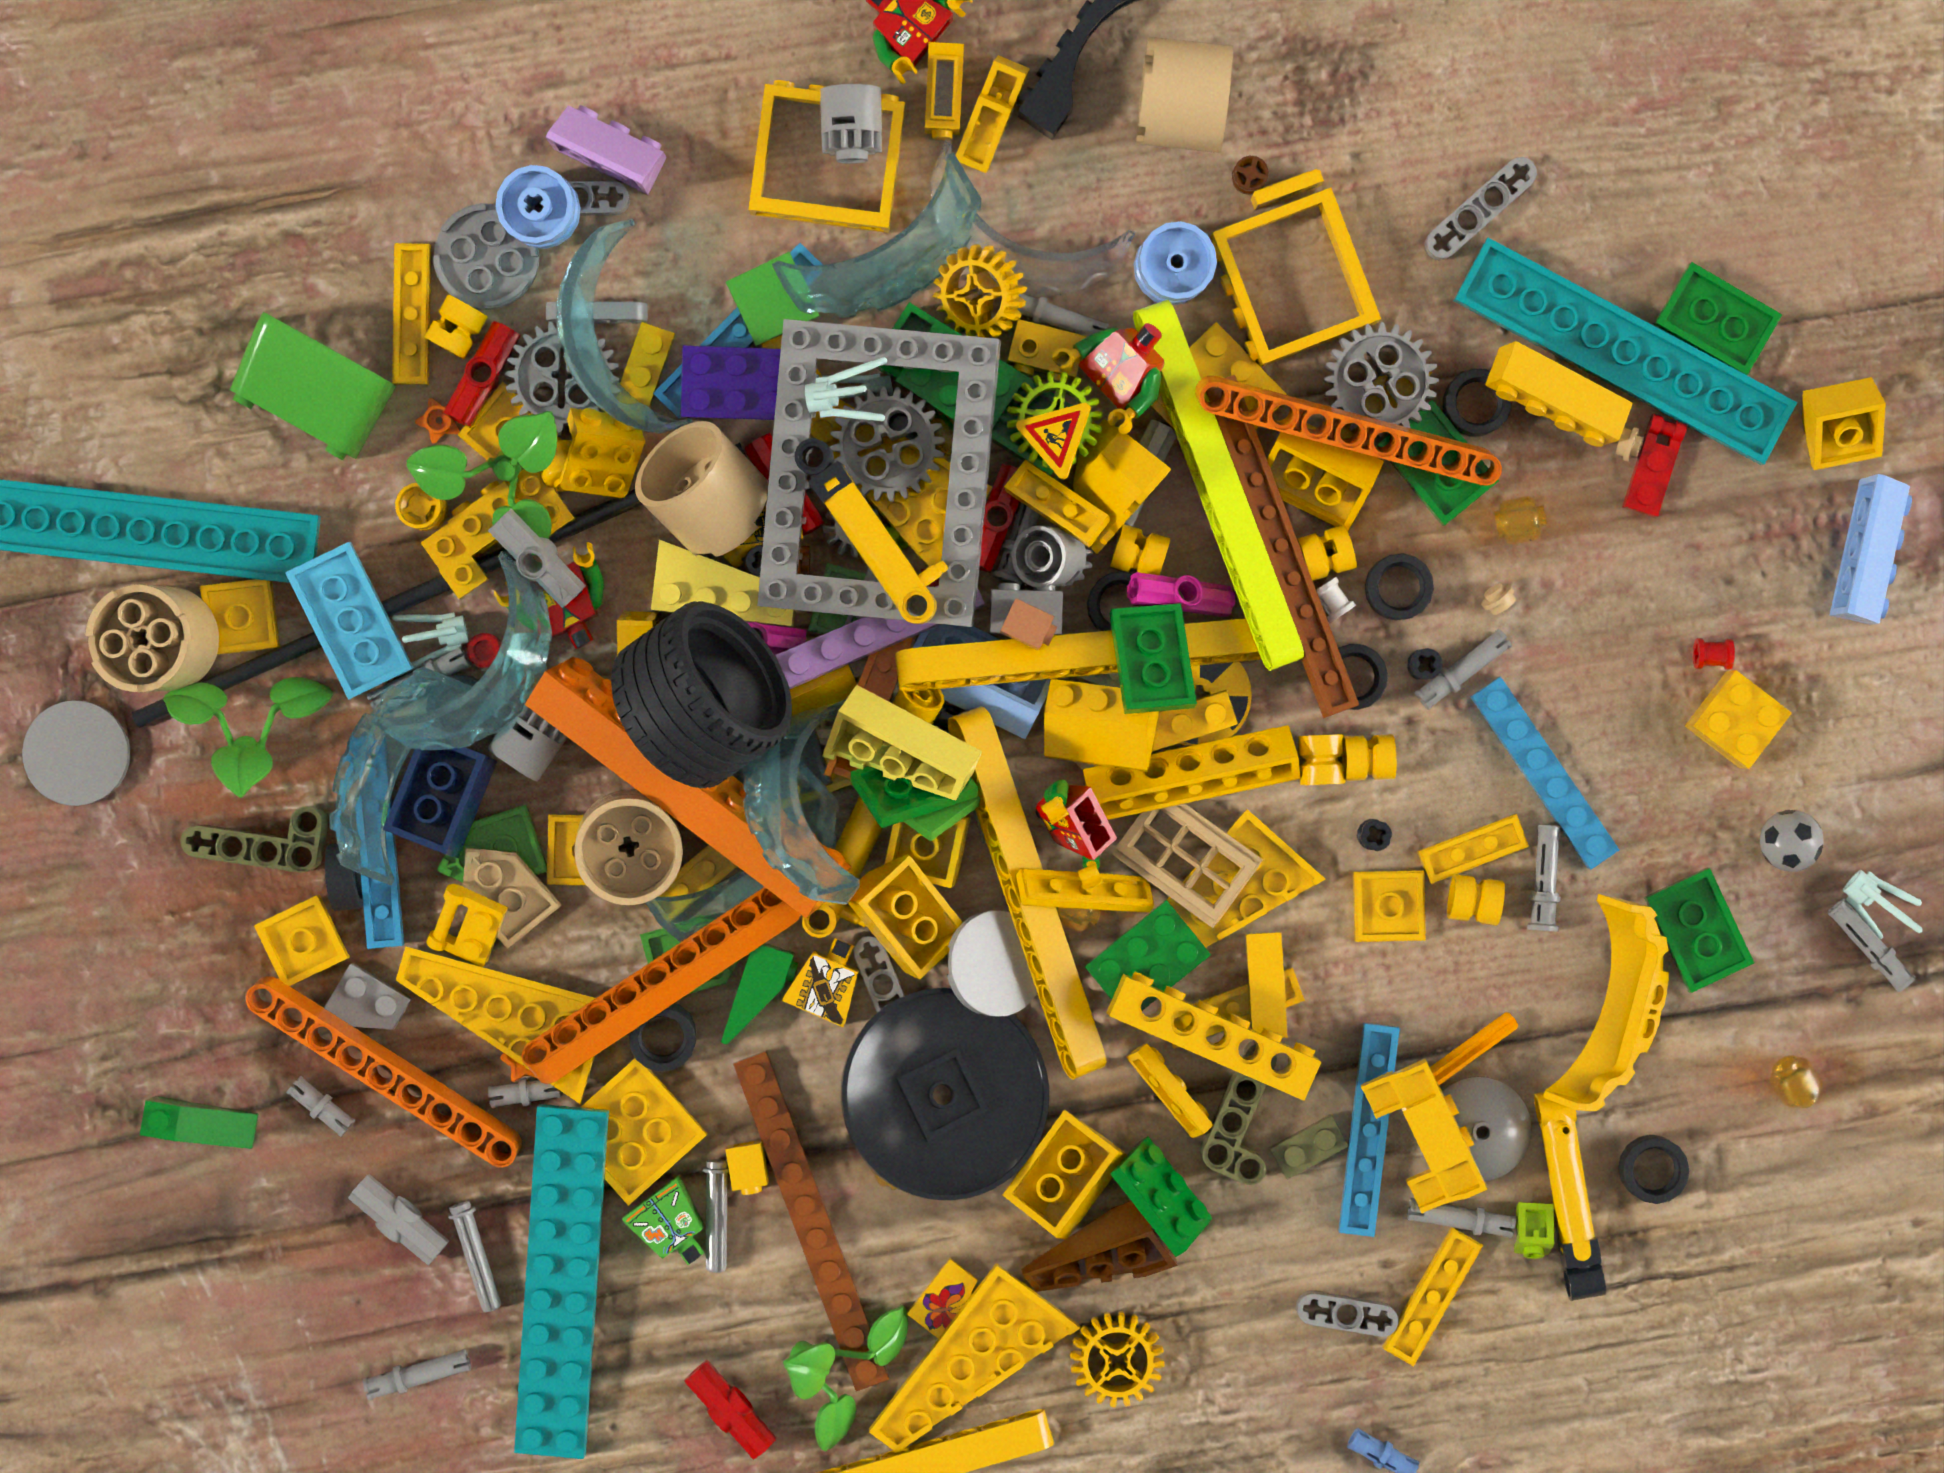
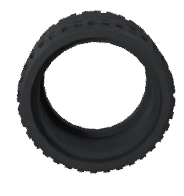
M693 601L683 605L618 653L614 660L611 675L612 695L617 714L624 729L634 745L653 766L680 783L695 788L714 787L780 743L786 737V733L789 732L792 703L790 690L781 666L760 635L742 618L721 606L704 601Z

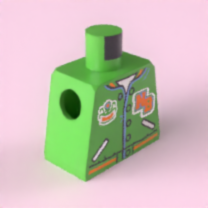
M679 1175L627 1212L622 1218L624 1223L662 1259L676 1249L686 1264L689 1265L705 1253L693 1237L703 1229L704 1223Z

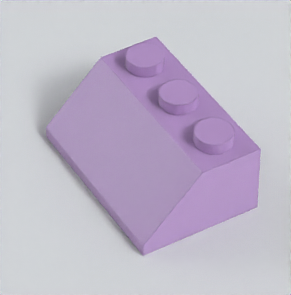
M568 105L546 135V139L553 149L649 195L667 158L664 152L660 150L662 145L646 136H642V139L639 140L628 135L630 129L611 120L609 125L597 120L599 114L585 106L579 105L577 110Z

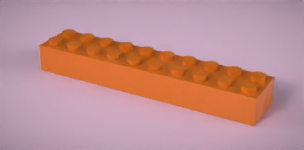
M573 656L544 672L527 699L525 705L805 918L831 898L852 866L845 861L844 856L840 852L827 848L817 840L816 835L811 830L799 827L789 819L788 814L783 809L770 805L760 797V793L754 787L741 783L735 777L730 776L711 788H695L663 774L643 756L624 729L613 701L611 680L604 679L598 675L587 661Z

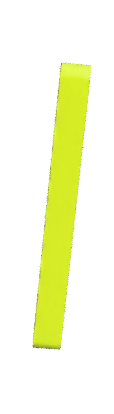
M1164 300L1135 310L1133 312V320L1138 332L1144 324L1149 323L1159 329L1162 334L1161 339L1154 346L1156 352L1164 359L1165 364L1160 372L1161 383L1159 391L1262 662L1271 671L1301 660L1304 657V650L1215 414L1205 411L1196 398L1195 389L1201 377L1175 309L1169 300ZM1205 392L1204 400L1210 402L1207 393Z

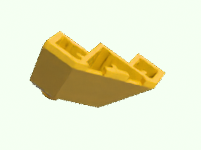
M1105 419L1099 424L1102 426L1101 433H1089L1090 436L1097 440L1096 446H1091L1084 442L1083 446L1087 449L1088 455L1083 457L1078 453L1072 485L1073 492L1108 514L1111 520L1090 546L1095 556L1171 471V468L1128 434H1121L1118 431V427L1115 425L1110 426L1109 422Z

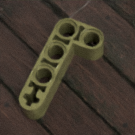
M304 806L296 809L290 819L288 837L211 825L191 826L182 833L180 839L181 847L187 855L196 858L297 873L309 872L317 869L322 863L328 829V816L322 808L317 806ZM307 812L313 813L317 818L316 828L311 832L307 831L302 825V818ZM201 835L203 839L217 841L215 845L199 846L198 843L194 842V837ZM233 836L237 837L242 843V850L237 856L232 855L228 850V841ZM268 841L272 842L277 848V855L272 861L267 860L262 854L263 845ZM301 847L308 848L312 854V860L307 866L301 865L297 860V852Z
M1255 1040L1245 1046L1241 1056L1247 1057L1255 1052ZM1275 1055L1271 1060V1067L1273 1070L1276 1066L1277 1055ZM1234 1071L1212 1119L1214 1126L1207 1131L1203 1139L1200 1154L1204 1163L1210 1169L1243 1184L1255 1185L1265 1177L1266 1165L1257 1152L1240 1144L1267 1084ZM1243 1080H1250L1255 1086L1253 1094L1246 1098L1239 1097L1236 1092L1237 1085ZM1229 1112H1235L1240 1115V1124L1235 1129H1225L1222 1126L1223 1117ZM1220 1144L1226 1147L1225 1157L1217 1162L1208 1159V1150L1213 1145ZM1246 1159H1255L1258 1162L1257 1171L1250 1176L1241 1174V1163Z

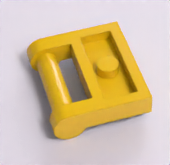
M449 884L443 896L445 903L435 930L430 931L426 943L433 950H445L477 966L484 967L489 959L508 907L461 885ZM462 904L468 907L459 934L455 937L448 934L458 905Z

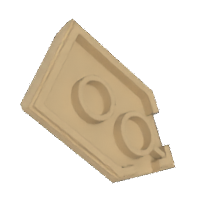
M466 848L462 886L508 907L497 938L507 949L561 907L562 904L516 852Z

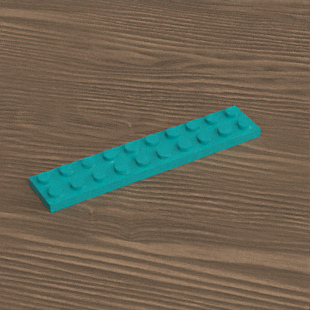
M1489 237L1482 245L1453 300L1669 417L1686 423L1688 427L1759 465L1766 463L1798 403Z
M0 479L1 551L290 583L285 572L317 556L321 516Z
M544 1104L537 1106L514 1453L584 1459L586 1456L609 1110Z

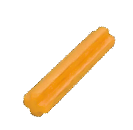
M1505 1012L1433 1064L1430 1069L1438 1085L1445 1082L1518 1028L1515 1018L1510 1013Z

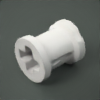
M1337 577L1316 589L1320 602L1329 615L1327 619L1330 623L1356 606L1354 601L1347 599L1339 587Z

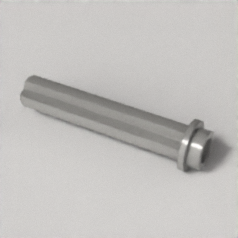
M713 1159L707 1160L706 1167H703V1172L707 1173L706 1269L712 1273H720L726 1270L727 1173H729L727 1160Z
M470 1201L461 1202L449 1207L451 1214L448 1215V1218L454 1220L482 1311L491 1312L500 1308L501 1300L473 1215L476 1208L471 1206Z

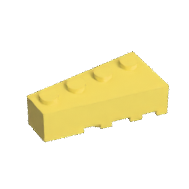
M659 540L651 610L673 613L687 603L704 601L721 606L746 622L794 627L795 610L757 606L760 577L699 554L695 556L686 549Z
M856 685L837 713L822 757L834 760L836 756L850 760V766L862 770L865 766H869L883 771V777L892 780L905 778L911 780L913 787L956 801L973 775L982 751Z

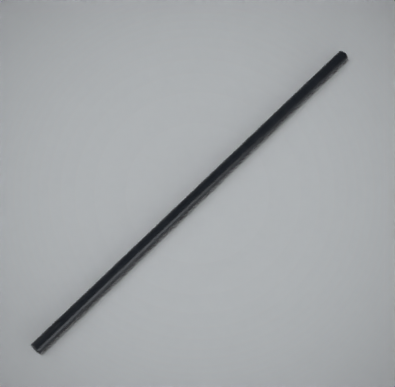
M739 442L735 444V446L746 456L741 443ZM633 489L623 498L615 497L575 515V520L570 521L553 533L549 540L555 544L643 504L639 501L635 489ZM503 547L476 559L485 574H488L515 562L516 559ZM440 575L383 600L381 603L388 617H391L452 589L443 576ZM311 632L199 683L212 684L224 691L322 646L315 632ZM163 699L132 712V718L138 728L170 715Z

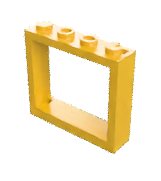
M774 80L773 85L765 84L748 208L750 215L889 233L905 116V102H900L898 96L881 94L882 113L893 115L880 213L762 197L775 99L820 105V89L826 87L822 85H809L808 89L794 88L795 84L793 82L785 80Z
M1331 187L1212 232L1210 238L1215 247L1217 262H1220L1224 273L1223 276H1220L1221 285L1226 296H1233L1237 307L1232 309L1235 322L1239 329L1245 328L1249 341L1245 342L1247 353H1249L1252 362L1257 360L1260 367L1348 335L1354 329L1357 331L1361 330L1366 324L1370 326L1377 324L1381 320ZM1318 206L1359 316L1268 350L1227 240Z

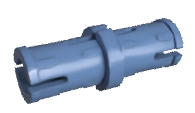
M1356 1428L1348 1441V1449L1373 1461V1465L1379 1469L1384 1467L1394 1473L1417 1472L1419 1461L1399 1452L1387 1440L1382 1442Z

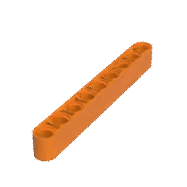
M1217 376L1202 378L1195 389L1196 398L1203 409L1219 416L1479 485L1488 486L1494 484L1502 473L1501 462L1494 454L1483 447ZM1211 387L1222 389L1221 397L1215 402L1204 400L1205 392ZM1245 396H1253L1256 399L1254 407L1249 411H1241L1238 408L1240 400ZM1280 405L1289 406V414L1285 419H1273L1272 415L1276 407ZM1314 414L1323 415V422L1320 427L1316 429L1307 428L1306 424L1310 416ZM1348 423H1355L1357 425L1355 434L1350 438H1342L1340 436L1342 427ZM1379 433H1390V440L1387 445L1383 447H1376L1374 445V440ZM1422 441L1424 443L1422 452L1416 456H1409V446L1413 442ZM1456 450V460L1452 464L1443 465V455L1447 451ZM1489 459V469L1485 473L1476 474L1475 467L1480 460Z
M763 887L529 1042L522 1051L521 1058L523 1063L541 1083L551 1084L558 1081L792 926L799 920L801 914L767 888Z
M265 976L259 979L247 991L245 996L246 1004L254 1014L491 1165L506 1167L517 1157L522 1147V1139L516 1130L297 990L286 985L278 978ZM258 990H268L272 995V1002L263 1001L259 996ZM288 1009H298L302 1014V1021L293 1020L289 1016ZM318 1027L328 1028L331 1031L332 1040L323 1039L318 1033ZM348 1046L357 1047L362 1053V1059L352 1058L349 1055ZM377 1066H387L392 1072V1077H382L378 1072ZM407 1085H417L422 1091V1096H412L407 1090ZM437 1104H447L452 1111V1115H442L437 1109ZM474 1122L478 1124L482 1134L474 1135L470 1133L466 1123ZM504 1141L509 1144L511 1153L500 1152L496 1147V1142Z

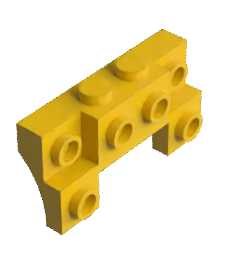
M524 469L517 476L519 481L516 484L515 503L523 499H531L542 504L547 509L552 522L550 537L564 525L575 520V517L556 489L544 485L539 472L530 473ZM496 480L480 491L481 498L472 504L466 501L456 507L451 512L454 517L447 521L448 524L421 542L459 600L465 598L468 593L484 582L489 581V578L475 558L498 543L488 530L493 526L492 518L495 510L501 506H509V481H503L499 484Z
M1426 1058L1396 1072L1392 1070L1361 1084V1089L1376 1119L1402 1109L1426 1159L1429 1169L1406 1179L1421 1213L1453 1201L1470 1198L1487 1190L1486 1183L1469 1147L1475 1145L1466 1125L1459 1128L1454 1115L1459 1114L1458 1108L1451 1094L1444 1096Z

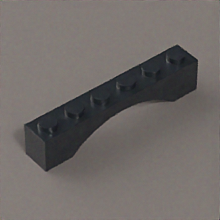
M1087 0L1076 16L1080 20L1073 32L1067 29L1056 45L1060 49L1053 60L1047 58L1036 75L1040 77V80L1033 89L1027 87L1016 103L1020 106L1018 117L1050 140H1053L1072 113L1073 73L1079 55L1088 39L1115 12L1140 0H1094L1093 3Z

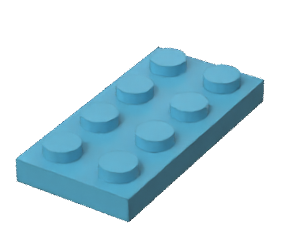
M347 542L285 572L348 700L413 669L407 653L351 542Z

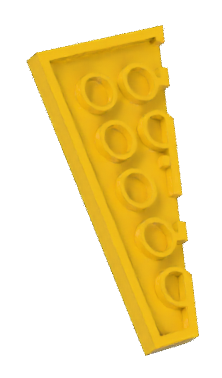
M840 399L838 406H832V408L844 409L843 407L846 405L855 409ZM818 411L816 412V418H812L810 436L825 442L829 447L838 444L839 439L831 436L832 431H841L842 429L835 419L847 418L835 416L821 418ZM871 425L860 426L856 431V439L862 443L871 441L875 434L874 428ZM885 436L882 438V445L861 450L858 452V456L863 457L879 449H884L887 453L893 452L892 445L910 439L902 437L891 441L889 436ZM906 447L901 452V461L907 465L914 464L918 461L920 452L916 447ZM833 452L834 460L841 456L840 453ZM881 458L872 459L867 466V471L871 476H880L886 470V462ZM934 458L933 460L940 468L939 472L932 470L927 472L932 480L931 484L920 480L918 484L921 492L917 493L912 487L908 488V499L906 500L900 492H895L894 502L889 501L887 493L882 494L879 502L875 501L873 490H870L865 496L928 567L937 564L942 558L950 462L943 458ZM859 484V485L857 486V488H858L860 491H861V489H862V485H861V484ZM988 484L986 498L992 489V486Z
M1248 809L1239 816L1225 833L1259 856L1263 861L1214 928L1210 927L1168 896L1166 899L1205 948L1267 914V912L1284 902L1293 899L1310 887L1326 880ZM1220 852L1215 855L1207 868L1229 884L1241 869ZM1195 867L1183 879L1182 882L1184 884L1188 881L1193 872L1196 870ZM1204 873L1201 874L1191 888L1213 905L1225 890Z
M405 947L396 977L397 982L528 1070L530 1069L523 1063L521 1058L525 1046L596 999L410 947ZM594 1057L558 1081L551 1083V1085L581 1104Z
M996 1263L870 1426L869 1433L898 1453L932 1430L934 1425L949 1415H954L962 1409V1406L977 1396L979 1398L1023 1368L1024 1364L1042 1352L1045 1353L1054 1347V1344L1062 1338L1079 1330L1080 1325Z

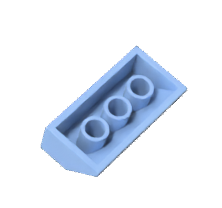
M1881 474L1859 480L1829 616L1869 625L1879 624L1880 619L1885 618L1889 607V599L1885 598L1888 584L1891 585L1893 583L1897 570V565L1893 564L1896 550L1901 548L1904 540V530L1901 529L1903 516L1908 515L1912 504V496L1908 495L1909 485Z
M942 624L920 633L913 648L997 641L1000 639L974 626ZM1051 679L941 689L944 695V700L966 711L980 706L985 707L990 713L994 725L1026 739L1048 695Z

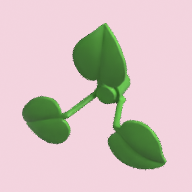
M551 411L517 416L508 420L502 426L498 435L501 450L496 458H489L487 462L472 470L464 471L467 466L466 455L459 449L449 445L428 446L414 452L407 459V468L420 488L429 496L439 500H450L459 496L465 489L464 478H471L488 468H492L494 474L499 479L509 481L510 483L508 493L509 506H501L495 510L492 524L494 525L512 508L539 537L549 539L552 522L547 509L542 504L531 499H523L515 503L516 484L519 481L517 476L522 468L530 473H537L545 470L555 457L557 428Z
M290 677L276 683L270 691V698L276 704L270 708L259 742H256L250 736H242L234 741L225 716L219 710L227 704V695L215 685L193 683L181 689L168 692L163 697V700L166 703L169 714L184 724H202L209 721L213 715L218 718L228 746L221 747L214 752L211 758L212 769L218 779L239 798H242L253 785L262 780L272 769L273 760L266 751L265 743L275 714L281 710L282 714L288 718L306 717L325 706L331 700L333 691L319 682L303 677Z
M903 1305L885 1312L875 1321L868 1335L867 1345L869 1351L867 1352L834 1349L832 1345L826 1342L812 1345L802 1340L795 1344L789 1358L783 1361L790 1377L792 1389L797 1397L806 1400L816 1395L821 1389L830 1397V1402L820 1408L815 1422V1436L821 1450L828 1451V1449L833 1448L847 1434L856 1416V1403L853 1397L843 1394L838 1398L837 1394L825 1383L826 1375L830 1373L835 1356L866 1360L874 1357L875 1364L879 1366L890 1363L901 1351L908 1333V1315Z

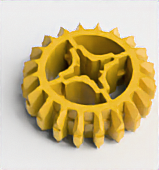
M980 244L972 245L970 250L968 247H962L958 249L957 255L955 253L949 255L946 259L948 264H943L938 269L942 276L936 278L933 282L941 288V290L933 295L934 298L942 300V304L937 307L936 311H946L948 314L945 317L944 323L949 324L954 321L956 323L954 327L956 332L960 333L965 330L966 336L976 337L978 335V337L989 338L990 335L996 338L1002 335L1003 330L1008 331L1013 328L1012 320L1016 321L1022 315L1017 308L1024 307L1027 302L1019 297V294L1026 292L1027 289L1023 285H1018V280L1023 278L1024 273L1018 272L1015 274L1012 270L1017 261L1011 260L1006 263V252L1000 251L995 254L994 246L988 245L982 249ZM969 265L970 274L967 275V283L964 287L959 288L960 276ZM989 272H991L994 275L998 283L991 278ZM978 287V290L981 289V290L983 291V293H990V294H987V295H985V296L982 297V294H981V295H978L977 291H976V292H969V291H971V290H973V289H976V288ZM997 297H1002L1000 309L995 317L991 319L990 311L993 310V301ZM962 302H964L965 304H967V306L969 307L970 311L967 310V308L964 306V304H963Z
M1123 1311L1118 1312L1117 1321H1112L1110 1312H1105L1104 1319L1106 1323L1100 1324L1099 1320L1093 1317L1091 1318L1092 1325L1095 1328L1093 1331L1084 1325L1080 1328L1081 1333L1086 1339L1084 1340L1079 1337L1073 1339V1344L1081 1350L1070 1351V1358L1081 1362L1071 1365V1372L1082 1373L1075 1380L1077 1386L1089 1383L1084 1391L1087 1397L1091 1396L1096 1390L1098 1391L1096 1396L1098 1404H1102L1105 1397L1110 1396V1406L1116 1407L1117 1397H1122L1123 1403L1127 1407L1130 1406L1129 1395L1134 1394L1139 1402L1143 1400V1395L1140 1391L1142 1387L1147 1392L1152 1393L1154 1391L1153 1385L1148 1380L1149 1378L1155 1381L1161 1380V1374L1153 1368H1162L1165 1366V1362L1163 1359L1154 1356L1162 1354L1164 1349L1162 1345L1151 1346L1159 1339L1157 1332L1145 1335L1150 1329V1324L1147 1321L1137 1328V1315L1133 1314L1129 1322L1126 1323ZM1115 1332L1131 1335L1117 1344L1110 1343L1106 1339L1101 1338ZM1139 1342L1146 1351V1362L1142 1372L1138 1371L1130 1361ZM1093 1345L1104 1357V1361L1099 1367L1100 1371L1095 1376L1088 1366V1357ZM1108 1352L1116 1356L1125 1352V1355L1122 1356L1126 1366L1118 1362L1109 1366L1112 1361ZM1115 1375H1124L1129 1380H1133L1124 1385L1104 1383Z

